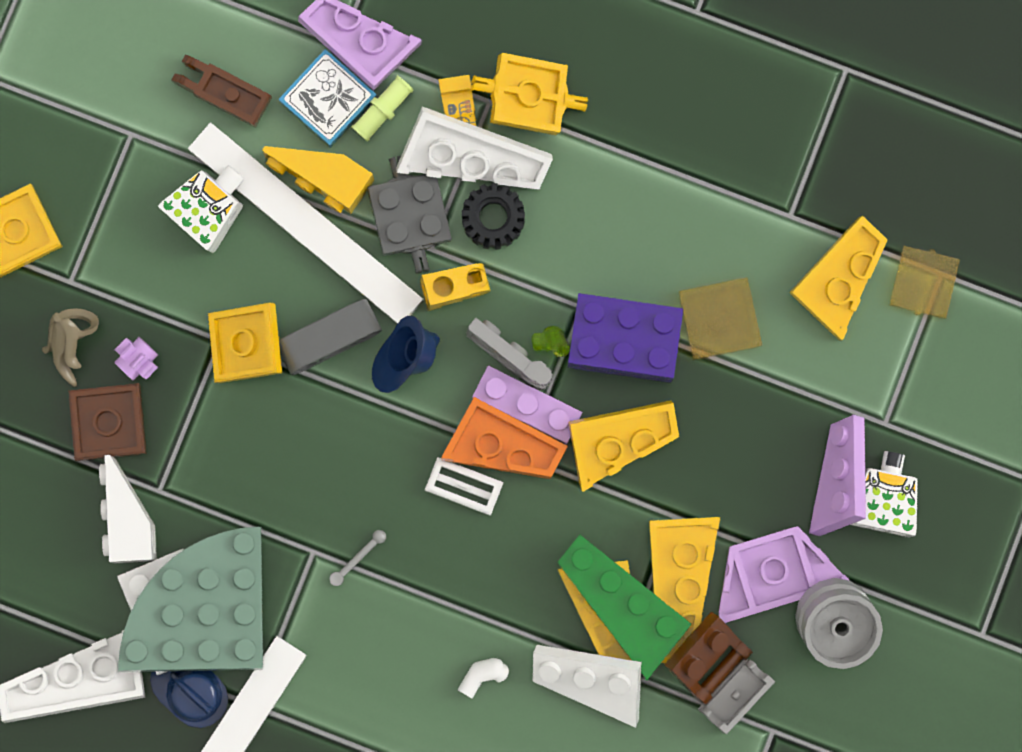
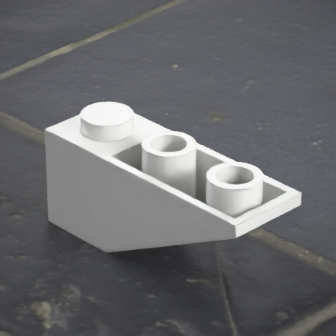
M105 455V464H100L99 466L100 484L106 485V499L101 500V517L103 521L107 520L108 535H103L102 537L103 555L109 556V562L114 564L157 560L155 525L117 460L111 455Z

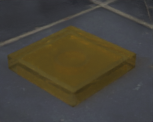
M747 277L678 292L681 308H684L683 317L693 361L762 346Z

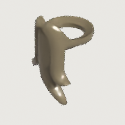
M77 308L53 314L49 323L47 346L42 347L44 354L52 352L56 369L73 387L77 386V382L70 368L79 369L82 367L76 358L77 340L93 334L99 325L98 317L94 313ZM70 319H83L90 323L91 326L80 330Z

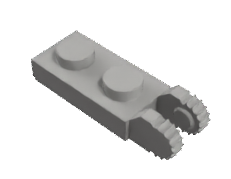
M475 318L468 326L466 337L518 378L537 390L542 391V389L545 390L549 386L548 384L553 379L552 370L549 367L547 368L546 364L542 361L531 362L527 358L528 352L516 342L512 341L509 344L499 336L501 331L490 321L484 320L481 322Z

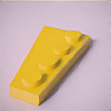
M720 517L649 521L653 593L692 624L661 663H666L701 624Z

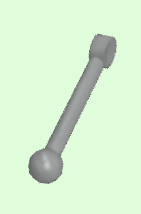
M376 530L373 533V539L339 572H334L330 575L329 580L333 586H340L344 582V576L377 544L385 542L386 533L383 530Z

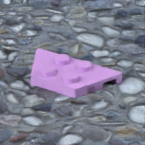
M796 526L729 547L718 616L724 623L798 601L807 589L819 581L832 578L849 579Z

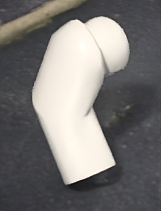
M497 658L475 662L467 672L458 691L473 699L482 682L490 680L504 681L509 674L508 666Z

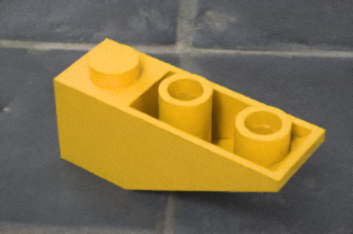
M265 146L262 150L265 158L268 159L265 163L267 166L281 175L287 171L297 178L294 183L309 194H312L314 190L326 197L323 202L338 213H341L344 209L352 214L366 194L367 188L374 182V176L371 172L344 154Z

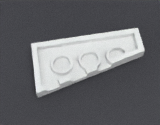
M422 106L396 170L397 173L402 174L416 172L424 173L428 177L441 178V176L461 178L462 181L476 182V180H484L498 183V185L539 190L553 158L552 154Z
M122 630V633L111 638H104L91 644L92 646L75 654L71 653L59 658V661L48 666L39 667L1 684V721L9 723L145 698L142 672H118L119 651L124 630Z

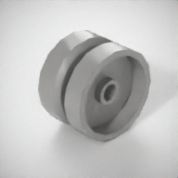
M838 578L819 581L807 589L798 602L795 614L797 630L813 657L827 667L846 669L858 666L869 659L880 645L883 632L881 617L863 589L853 582Z

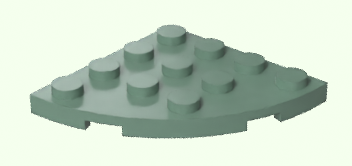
M261 527L240 528L207 537L174 556L154 575L137 598L128 617L119 651L118 672L263 669Z

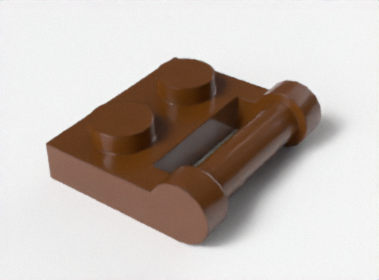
M710 612L664 665L699 702L707 706L713 699L711 694L742 659L746 661L753 652L719 616ZM730 647L732 650L700 685L698 681Z

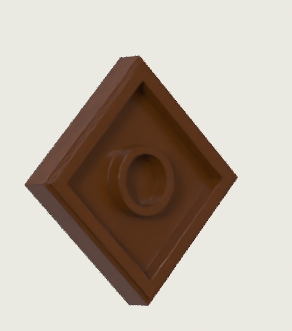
M139 383L69 391L75 461L104 459L105 455L123 457L147 454L141 387Z

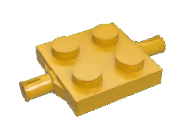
M501 53L497 58L496 74L493 79L474 75L471 81V90L491 93L492 110L490 123L557 135L561 131L562 115L566 108L585 112L588 105L585 104L588 102L587 97L568 94L566 84L568 65Z

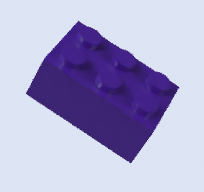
M578 293L567 368L671 383L674 379L684 308Z

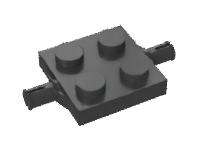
M397 156V163L399 162L401 156ZM392 157L388 160L391 165L393 179L387 183L367 188L383 256L396 253L412 254L415 273H421L422 268L423 272L430 271L425 251L434 245L451 242L452 240L438 179L436 177H428L426 174L413 176L397 173L396 159Z

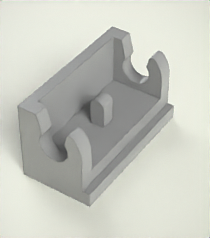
M742 660L711 694L713 699L707 706L702 704L698 710L723 734L727 735L775 681L769 675L762 672L752 660Z

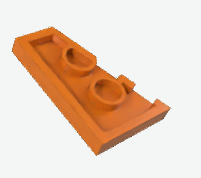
M474 397L445 449L441 461L551 479L568 446Z

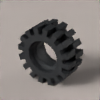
M491 183V186L484 184L477 191L473 190L469 198L465 199L462 210V223L466 235L472 239L473 243L477 246L480 244L485 249L494 247L497 250L501 249L504 245H511L515 238L518 239L524 227L525 212L524 205L519 200L518 194L515 191H510L509 187L505 185L500 187L498 183ZM489 204H498L507 213L505 224L498 229H488L480 221L481 210Z

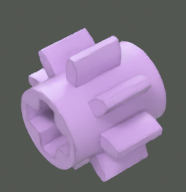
M140 337L134 342L125 338L114 349L120 355L114 363L132 380L139 374L147 380L158 368L153 363L158 354Z

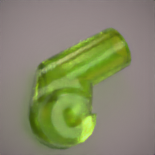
M549 326L543 330V333L537 332L532 335V346L537 352L542 350L546 352L553 351V354L557 357H564L570 352L566 336L558 326Z

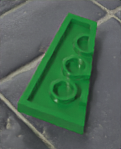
M581 535L576 538L557 562L630 659L641 662V674L648 680L692 624Z

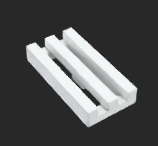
M437 457L425 491L491 516L503 482L452 462L441 461V458ZM441 467L494 487L493 491L490 493L440 474ZM438 480L489 500L488 504L485 506L434 486L435 482Z

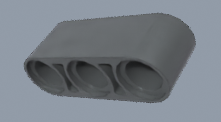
M362 299L280 339V354L290 375H296L382 332V328L368 300Z

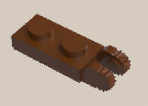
M185 54L182 62L189 69L203 74L202 78L197 84L184 75L175 73L171 81L193 93L195 97L256 128L272 99L271 95L211 63L207 65Z

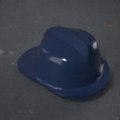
M405 316L402 318L374 359L372 366L374 386L380 392L390 393L397 390L410 375L421 374L429 370L436 356V348L440 342L439 336L423 328L420 320L415 316Z
M168 671L161 675L151 672L150 682L155 696L171 713L188 726L197 728L211 726L221 719L226 711L228 703L226 687L212 671Z

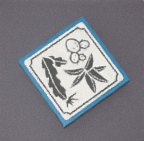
M325 49L278 100L331 147L371 104L370 101L374 97L377 98V94Z

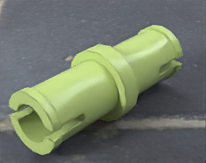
M397 75L395 80L378 99L374 97L370 101L371 107L351 128L368 142L369 138L387 119L391 120L395 116L393 112L414 91L413 88Z

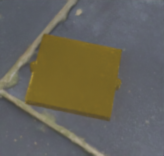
M903 246L889 305L914 311L916 316L923 313L946 319L960 259L936 254L934 249L924 251Z

